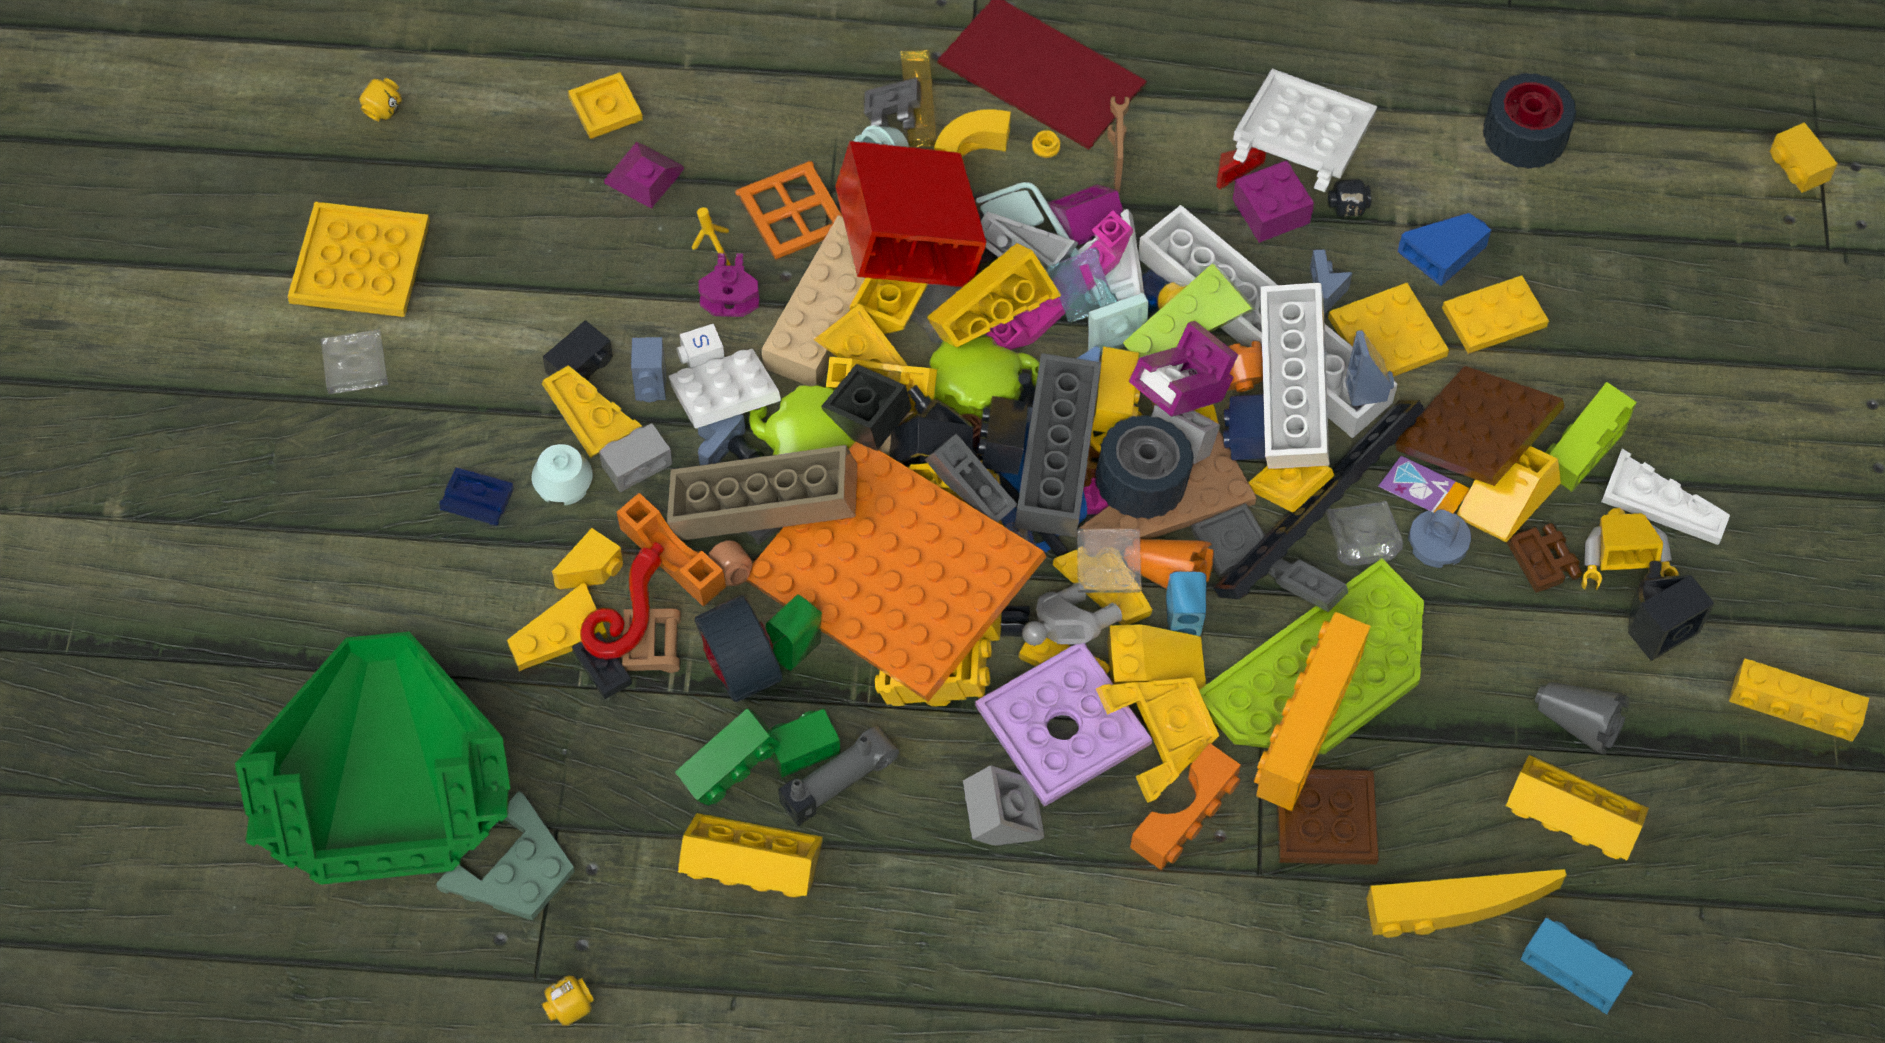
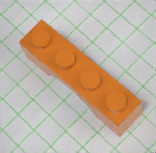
M640 493L616 512L620 529L641 549L643 547L650 549L654 542L663 546L664 551L659 556L662 560L660 567L703 607L726 588L723 570L703 551L696 552L685 545L667 525L660 511Z
M1209 743L1190 766L1188 780L1195 791L1196 797L1193 803L1185 810L1174 814H1161L1152 811L1132 834L1130 848L1160 870L1168 862L1173 864L1183 851L1181 846L1187 839L1192 841L1198 835L1203 826L1201 822L1206 816L1211 818L1218 811L1222 803L1220 799L1224 794L1228 793L1230 795L1237 788L1241 781L1238 778L1241 765Z

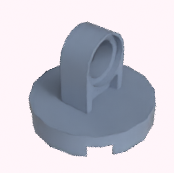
M1428 510L1421 513L1413 521L1408 540L1416 558L1426 565L1441 568L1443 564L1453 563L1455 565L1466 556L1471 542L1469 527L1457 514H1452L1446 510H1437L1435 513Z

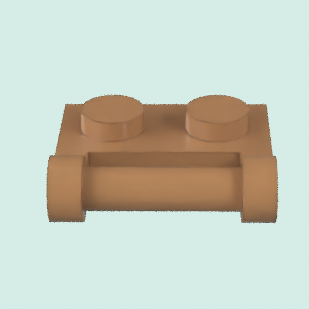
M671 608L650 609L648 627L644 637L631 652L622 656V666L626 671L662 670L667 673L679 671L680 659L677 657V624L681 621V612L679 610ZM624 609L625 626L623 635L628 631L632 623V609ZM656 623L665 624L664 656H655Z

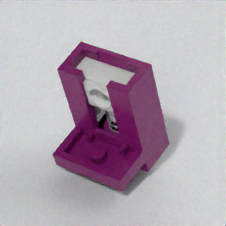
M1188 322L1177 347L1139 358L1129 383L1173 417L1223 401L1234 378L1230 372L1238 354L1198 322Z

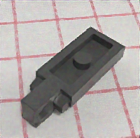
M1279 559L1269 568V574L1275 578V582L1280 587L1327 612L1348 594L1345 583L1300 559L1296 562L1293 561L1291 564L1283 559Z

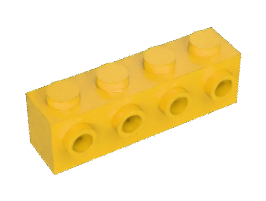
M1744 658L1735 676L1729 702L1853 742L1863 726L1869 698Z

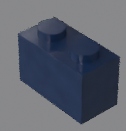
M1264 394L1230 396V409H1224L1225 427H1229V430H1224V447L1230 448L1232 460L1266 458Z

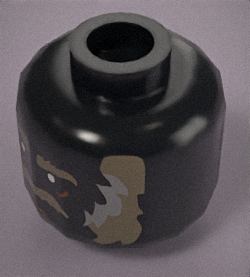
M1361 179L1338 180L1335 182L1333 190L1328 191L1329 208H1334L1338 217L1361 216L1365 213L1366 208L1371 206L1369 185L1365 186Z

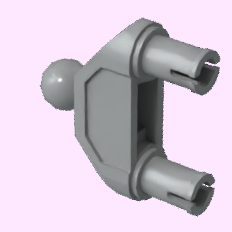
M1076 582L1058 593L1049 591L1039 596L1036 608L1038 621L1028 622L1023 628L1022 637L1026 643L1033 646L1042 644L1046 637L1057 644H1083L1098 637L1102 629L1121 621L1122 613L1120 608L1113 602L1094 613L1083 611L1074 606L1086 600V593L1083 587Z

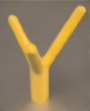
M702 207L698 209L697 215L702 229L696 237L692 249L696 250L706 234L710 236L717 252L725 253L714 231L727 234L729 229L713 224L707 208ZM727 258V266H730V262Z

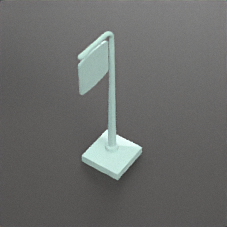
M1027 182L1019 183L976 199L977 203L989 201L980 207L984 215L990 212L1035 227L1044 221L1042 214L1028 191L1015 192L1019 189L1029 188L1036 195L1058 235L1070 239L1045 198L1034 184ZM1076 248L1070 254L1073 261L1081 256ZM1097 283L1091 289V292L1100 308L1089 312L1088 350L1097 346L1100 349L1101 355L1103 346L1115 349L1125 347L1123 342L1147 322L1148 300L1144 293L1111 304L1103 289Z

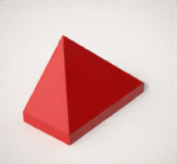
M1251 147L1244 163L1233 159L1237 150L1221 153L1216 186L1220 190L1264 164L1266 152Z

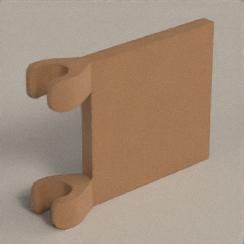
M1112 96L1110 110L1117 118L1116 130L1114 132L1112 125H1109L1107 136L1114 146V190L1120 193L1123 141L1126 138L1127 129L1123 125V117L1129 110L1130 100L1128 97H1125L1124 104L1119 105L1115 103V97Z

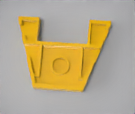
M1193 678L1156 680L1141 683L1131 682L1116 685L1106 684L1095 688L1107 715L1136 702L1160 754L1163 764L1135 776L1147 803L1156 800L1161 795L1160 793L1169 784H1172L1190 763L1196 760L1209 743L1212 744L1219 737V733Z

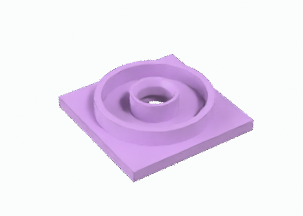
M1085 643L1069 647L975 701L976 708L1044 807L1152 744V738L1129 706L1107 715L1095 688L1106 684H1114ZM1059 715L1073 718L1078 725L1077 734L1068 740H1059L1052 737L1047 729V725L1052 718Z

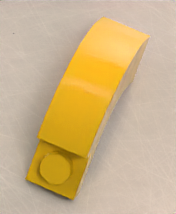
M987 109L964 114L951 121L942 130L936 140L934 150L961 153L962 157L977 149L1006 151L1010 133L1011 112Z
M829 357L826 387L837 388L852 368L858 364L906 385L907 391L914 385H917L925 396L929 395L931 399H934L937 369Z

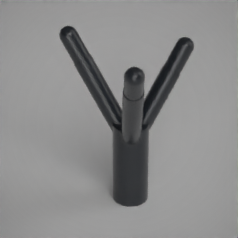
M1022 373L1018 377L1022 388L1018 401L1024 402L1027 394H1035L1036 387L1033 386L1028 373Z

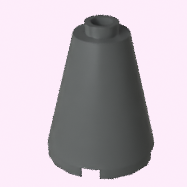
M1549 682L1547 686L1542 685L1540 687L1535 703L1539 704L1538 710L1597 753L1605 755L1606 750L1604 747L1612 748L1623 727L1626 717L1621 716L1622 706L1625 708L1629 707V697L1622 693Z

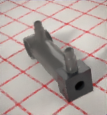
M880 726L872 727L865 731L853 746L802 780L796 777L779 788V803L797 826H800L816 815V808L873 770L880 771L889 766L899 755V750Z

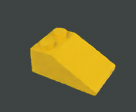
M1142 624L1109 626L1107 646L1110 680L1114 685L1193 678L1198 690L1206 685L1201 636Z

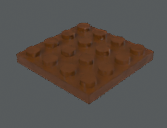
M1464 366L1416 418V423L1403 432L1395 446L1397 451L1495 486L1565 408L1563 398Z

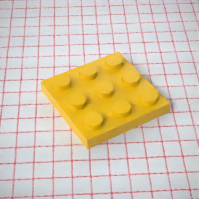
M1408 283L1329 311L1328 319L1337 334L1352 347L1356 331L1363 330L1384 359L1387 371H1391L1393 377L1448 356V347Z

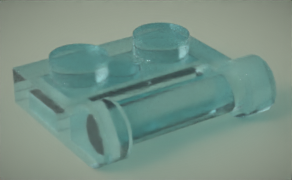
M1097 247L1090 248L1079 255L1047 267L1054 285L1061 294L1059 298L1069 323L1089 316L1090 311L1118 302L1116 294L1111 292L1099 262L1100 254ZM1085 264L1089 266L1101 297L1094 302L1079 268Z

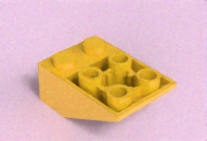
M1530 446L1495 486L1475 479L1456 514L1466 523L1507 542L1561 483L1558 459Z

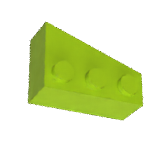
M1608 382L1605 383L1589 405L1582 411L1577 420L1566 428L1558 444L1553 443L1546 451L1547 454L1558 459L1560 484L1570 491H1573L1624 435L1637 403Z

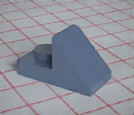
M1325 249L1313 250L1310 264L1312 281L1322 285L1325 314L1349 289L1352 272L1333 273L1332 262L1327 261Z
M742 414L698 428L699 436L705 439L698 450L700 466L720 463L729 452L728 443L737 435L742 436L745 433V421Z

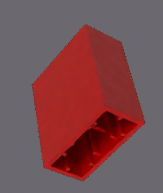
M849 141L835 187L857 277L964 287L974 278L987 242L961 153Z

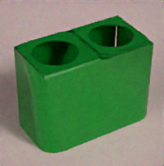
M799 594L766 622V631L772 644L776 643L773 645L775 657L788 670H793L821 643L820 626L822 612Z

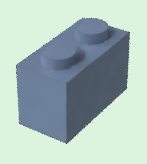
M662 337L632 338L631 370L636 401L655 402L657 400H666V364Z

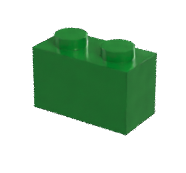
M825 709L808 711L797 720L787 724L779 723L770 729L780 741V744L774 748L775 751L771 757L782 778L840 754V739Z

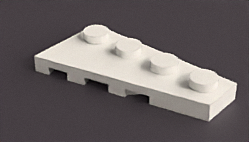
M1624 449L1621 450L1603 496V503L1621 508L1632 514H1644L1651 521L1719 545L1730 517L1728 513L1697 494L1692 496L1681 489V484L1673 479L1666 480L1654 472L1655 468L1645 462L1640 464L1630 457L1631 453Z

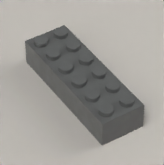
M1041 353L1014 528L1076 537L1101 362Z

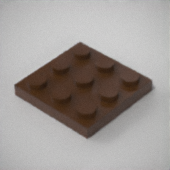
M1311 769L1293 810L1290 811L1277 805L1279 863L1377 865L1379 859L1373 771Z

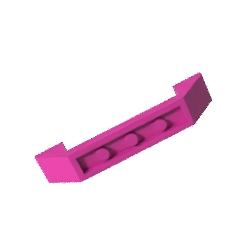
M1114 210L1111 211L1092 229L1097 241L1053 281L1061 294L1060 297L1054 300L1049 299L1039 304L1040 307L1030 312L1026 310L1015 316L1014 320L1006 324L1000 323L990 328V331L985 334L993 337L997 345L1009 350L1033 344L1120 262L1134 231L1133 228Z

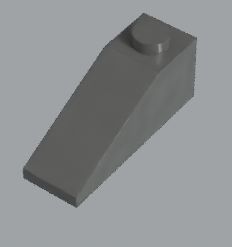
M957 434L946 440L925 459L947 486L974 509L997 523L1017 506L1015 501Z

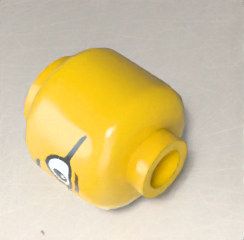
M384 78L383 81L372 79L359 97L362 105L361 111L375 121L379 122L381 119L388 120L402 102V97L397 91L399 86L388 78Z

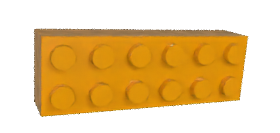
M1338 612L1334 613L1330 622L1324 621L1318 635L1317 645L1312 647L1308 655L1305 671L1299 674L1296 681L1292 699L1289 698L1282 712L1283 718L1280 725L1277 724L1270 738L1271 744L1269 749L1263 752L1257 767L1259 770L1254 780V783L1259 784L1257 797L1290 811L1293 810L1362 658L1371 626Z

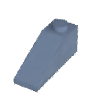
M1363 330L1356 331L1345 378L1352 406L1387 402L1390 389L1394 388L1392 372L1387 371L1384 359Z

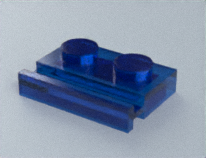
M455 467L444 491L445 495L439 502V506L443 511L498 526L499 518L504 513L513 493V483Z

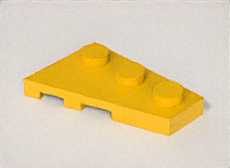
M585 582L507 640L519 671L572 651V646L581 642L580 631L582 623L589 613L596 610ZM601 622L596 626L595 634L600 632L602 637L606 639L608 638L607 632Z

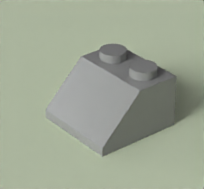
M990 765L963 780L973 840L997 846L1044 838L1038 798L1023 775Z

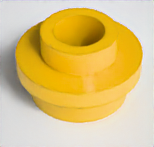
M1041 131L1032 141V149L1040 157L1050 158L1060 151V140L1052 131Z

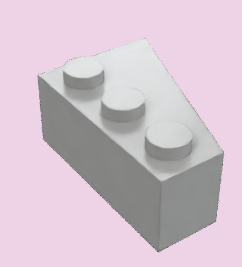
M987 212L981 220L987 242L985 247L1000 257L1016 243L1033 250L1051 280L1079 244V242L990 212Z

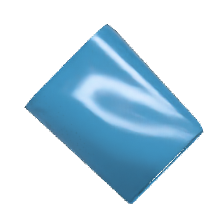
M1173 572L1169 575L1166 591L1168 630L1201 636L1206 615L1205 573Z

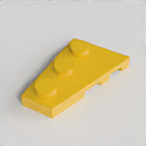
M860 303L813 339L839 358L908 366Z
M569 365L545 378L541 383L590 458L598 455L599 450L603 449L608 443L618 441L630 435L636 428L642 427L635 419H630L620 411L621 408L614 402H609L598 393L596 387Z
M1084 546L1054 558L1052 565L1071 582L1080 584L1086 595L1101 608L1108 606L1112 602L1116 604L1122 613V620L1119 621L1121 625H1130L1151 616L1153 609L1115 549L1109 551V553L1090 558L1088 550Z

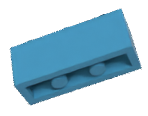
M1547 917L1527 945L1520 959L1606 1015L1633 973L1627 969V966L1621 960L1608 957L1599 951L1597 946L1591 941L1578 938L1570 933L1564 924L1558 921H1551Z

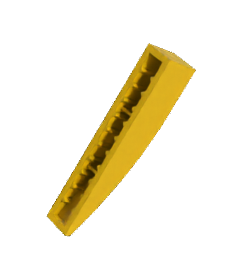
M1562 869L1371 886L1367 896V905L1373 935L1383 934L1387 938L1397 937L1405 932L1425 935L1438 929L1466 925L1495 917L1530 904L1560 889L1566 877V871Z

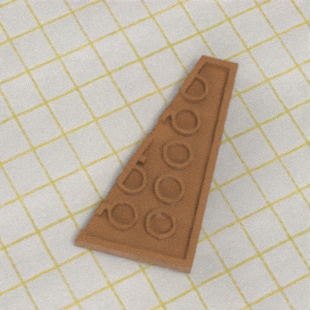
M1218 430L1210 456L1195 464L1192 463L1193 466L1184 497L1175 509L1170 510L1161 517L1138 519L1132 518L1129 515H1123L1118 510L1108 506L1079 528L1078 535L1084 546H1086L1090 558L1109 553V551L1125 548L1128 544H1132L1135 539H1152L1192 526L1195 523L1245 503L1248 507L1255 505L1257 497L1236 460L1231 459L1230 449L1224 447V438Z

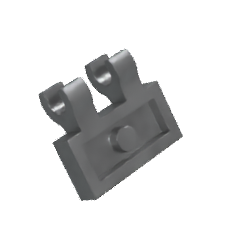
M917 78L865 91L864 114L868 120L871 119V126L889 127L887 115L897 113L898 121H903L904 130L916 127L913 108L921 106V83Z

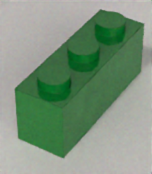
M747 708L676 770L675 773L697 801L710 806L722 800L726 795V791L734 783H739L746 779L751 772L750 769L759 761H765L772 756L775 751L774 748L780 744V741L761 717Z

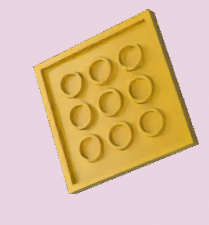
M314 202L287 296L289 304L405 317L430 224L429 215Z

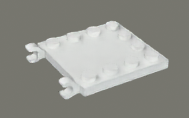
M1272 69L1235 130L1233 140L1237 141L1236 148L1238 149L1233 159L1244 163L1251 147L1319 171L1317 174L1318 180L1314 188L1325 192L1332 176L1339 179L1342 177L1375 116L1377 106Z

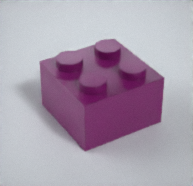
M1287 160L1238 178L1235 181L1232 200L1259 243L1310 224L1314 202Z

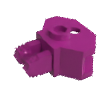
M718 253V264L715 266L714 271L699 280L700 307L713 316L744 317L759 308L758 280L745 272L743 254L737 253L735 266H727L725 253ZM724 305H734V307L727 309Z

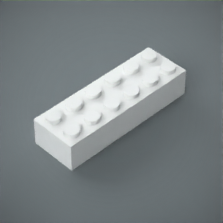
M1321 283L1261 286L1265 457L1268 469L1330 466Z

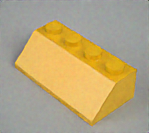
M1531 755L1528 756L1506 804L1519 817H1532L1541 821L1542 826L1554 832L1561 830L1572 835V839L1579 844L1586 846L1592 844L1601 848L1605 855L1613 859L1623 858L1625 860H1628L1649 809Z
M696 813L683 835L678 872L686 873L694 879H704L706 877L718 879L719 882L725 885H736L738 883L749 885L757 891H781L789 897L807 896L813 883L823 837Z

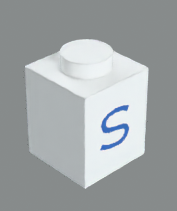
M714 324L680 334L681 346L677 347V353L681 363H687L688 368L705 364L712 359L724 358L723 345Z

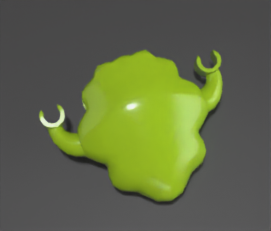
M981 335L957 348L943 341L941 346L932 354L929 362L930 368L937 369L934 399L948 405L960 415L974 414L982 419L984 406L990 407L992 396L1018 401L1021 393L1018 377L1022 374L1023 369L1032 371L1031 380L1033 385L1036 386L1040 362L1026 353H1015L997 345L994 338L988 335Z
M799 385L795 391L781 399L780 409L768 418L767 423L761 420L767 414L766 406L758 410L749 411L751 430L759 439L764 440L774 451L773 455L846 445L850 449L856 442L822 410L821 406L835 388L818 385Z

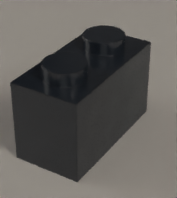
M585 320L543 356L545 373L551 376L569 365L588 381L594 372L599 368H604L613 357L611 340Z

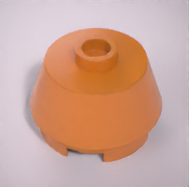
M1253 341L1251 343L1252 347L1248 348L1240 346V343L1228 346L1238 354V357L1230 372L1234 378L1227 391H1248L1253 389L1255 384L1263 381L1261 342Z

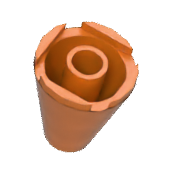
M1135 539L1132 544L1127 545L1124 561L1127 562L1130 570L1167 589L1169 575L1173 572H1202L1206 574V582H1208L1213 566L1214 551L1208 548L1212 544L1203 540Z

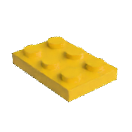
M1522 275L1444 301L1442 306L1444 313L1468 354L1546 328L1549 322Z

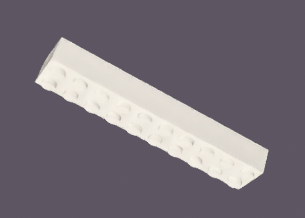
M1181 205L1140 237L1139 260L1168 284L1171 282H1182L1188 285L1212 263L1217 264L1255 308L1254 311L1220 328L1242 346L1252 347L1251 343L1253 341H1259L1262 345L1261 286H1277L1275 282ZM1324 324L1328 418L1353 438L1393 403L1398 384L1394 381V388L1390 389L1387 402L1352 406L1345 378L1353 347Z

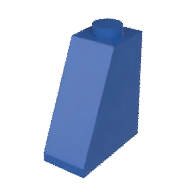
M1467 213L1406 231L1401 235L1397 252L1442 286L1487 247L1491 229L1487 227L1485 222Z

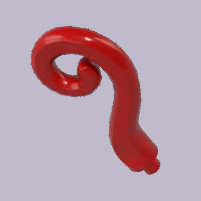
M654 542L650 549L643 547L632 562L628 581L633 618L630 628L623 637L617 641L606 643L600 641L595 636V628L601 622L611 624L609 631L612 637L617 638L624 630L625 622L620 613L614 609L598 608L589 613L584 619L580 631L581 642L584 648L594 657L605 660L617 659L631 652L644 637L650 615L648 584L655 571L662 564L659 556L664 551V548L659 543Z

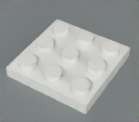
M753 348L740 350L733 355L721 359H712L705 364L693 368H684L675 374L668 375L670 385L695 429L781 401L779 390Z

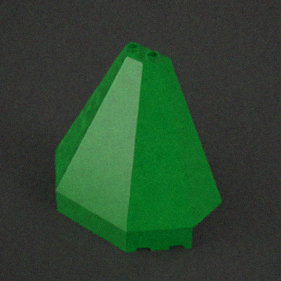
M410 631L346 637L235 763L245 814L248 816L245 842L253 847L257 844L271 852L272 858L292 869L296 866L310 874L309 879L320 885L453 871L461 863V858L470 849L473 851L489 835V830L499 820L502 822L508 816L510 782L503 737Z

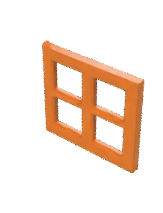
M812 161L800 164L735 191V194L740 197L775 260L824 241L837 216L843 217L814 169ZM804 175L815 194L793 202L783 183ZM775 187L786 206L763 214L753 195ZM821 204L832 223L810 232L800 212ZM792 216L802 235L780 244L770 224Z

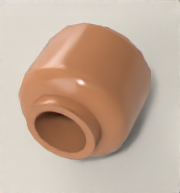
M724 541L715 545L709 552L708 557L723 570L726 586H737L748 579L752 569V560L739 543Z

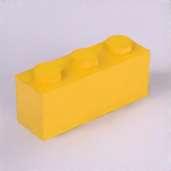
M1103 346L1092 430L1107 433L1117 422L1128 419V417L1138 416L1139 407L1133 405L1138 404L1140 391L1129 383L1138 362V352Z

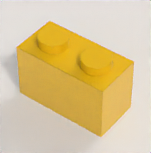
M1805 122L1777 134L1769 151L1773 160L1783 168L1789 180L1802 193L1830 181L1838 164Z

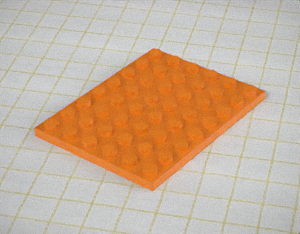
M855 442L849 449L857 462L855 517L783 527L752 564V569L746 582L782 606H785L797 594L801 595L822 612L820 628L823 633L929 702L1044 561L1046 555L1040 548L880 450L876 451Z

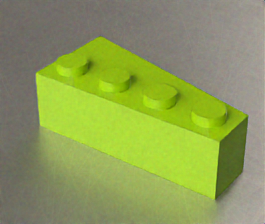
M1212 263L1128 337L1123 344L1129 351L1138 352L1139 360L1140 357L1177 347L1188 322L1196 321L1206 330L1212 332L1254 311L1255 308L1220 267Z

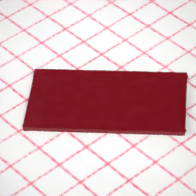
M991 0L937 59L938 64L1088 150L1094 146L1096 141L1108 129V126L1116 119L1110 110L1111 97H1115V103L1119 105L1124 104L1125 97L1129 98L1130 103L1146 84L1145 79L1004 0Z

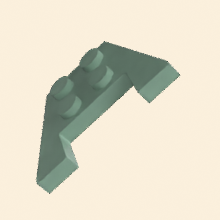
M518 791L508 802V816L505 820L523 832L522 836L483 880H479L458 865L453 871L446 872L436 883V887L443 893L448 894L451 892L463 896V899L489 904L494 909L533 921L574 874L575 870L524 794Z

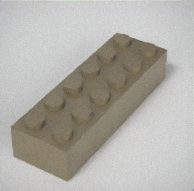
M842 445L672 469L670 474L667 524L682 541L855 517L857 462L848 447Z

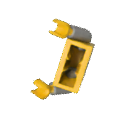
M1613 508L1607 515L1600 518V525L1593 528L1585 542L1584 566H1588L1581 581L1582 588L1585 590L1587 579L1592 578L1596 581V590H1598L1602 581V576L1597 571L1598 566H1600L1601 571L1649 568V562L1658 561L1662 564L1660 574L1662 577H1665L1664 574L1667 576H1679L1677 569L1669 563V561H1672L1667 535L1652 525L1644 514H1625L1623 509Z

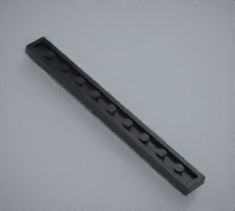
M1399 400L1332 468L1334 476L1295 512L1289 511L1214 587L1218 597L1236 600L1245 597L1250 592V588L1259 579L1268 574L1269 568L1277 560L1283 558L1288 553V549L1297 540L1306 535L1307 530L1314 522L1323 518L1326 513L1325 511L1334 502L1339 501L1344 496V492L1353 483L1362 478L1364 471L1370 465L1376 463L1380 459V455L1389 446L1395 444L1399 439L1398 437L1407 428L1416 423V418L1425 410L1420 400Z

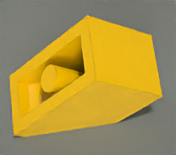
M591 528L552 571L555 587L561 590L576 588L583 582H585L586 586L604 584L610 576H615L622 568L621 547Z

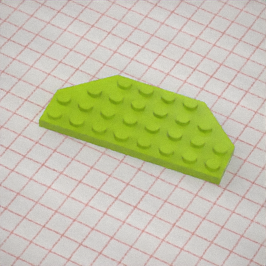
M1381 558L1346 584L1348 594L1329 612L1318 606L1313 607L1201 688L1199 692L1212 720L1236 745L1269 748L1274 728L1277 724L1280 725L1283 718L1282 712L1289 698L1292 699L1296 681L1299 674L1305 671L1308 655L1312 647L1317 645L1318 635L1324 621L1330 622L1334 613L1338 612L1371 627L1362 658L1318 754L1325 755L1419 685L1424 600Z

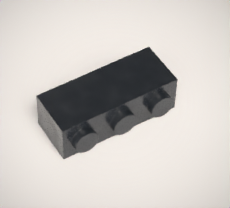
M992 396L990 407L984 406L977 455L983 456L982 464L986 469L1018 475L1024 450L1028 402Z

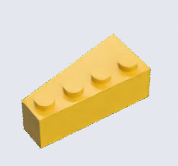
M1016 243L928 315L927 319L941 340L957 348L989 332L990 328L1000 323L1006 324L1014 320V316L1026 310L1030 312L1040 307L1039 304L1049 299L1054 300L1060 297L1061 294L1033 250Z

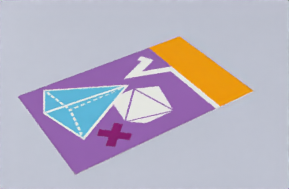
M1400 456L1378 486L1433 513L1437 510H1446L1452 514L1470 490L1469 487L1403 456Z

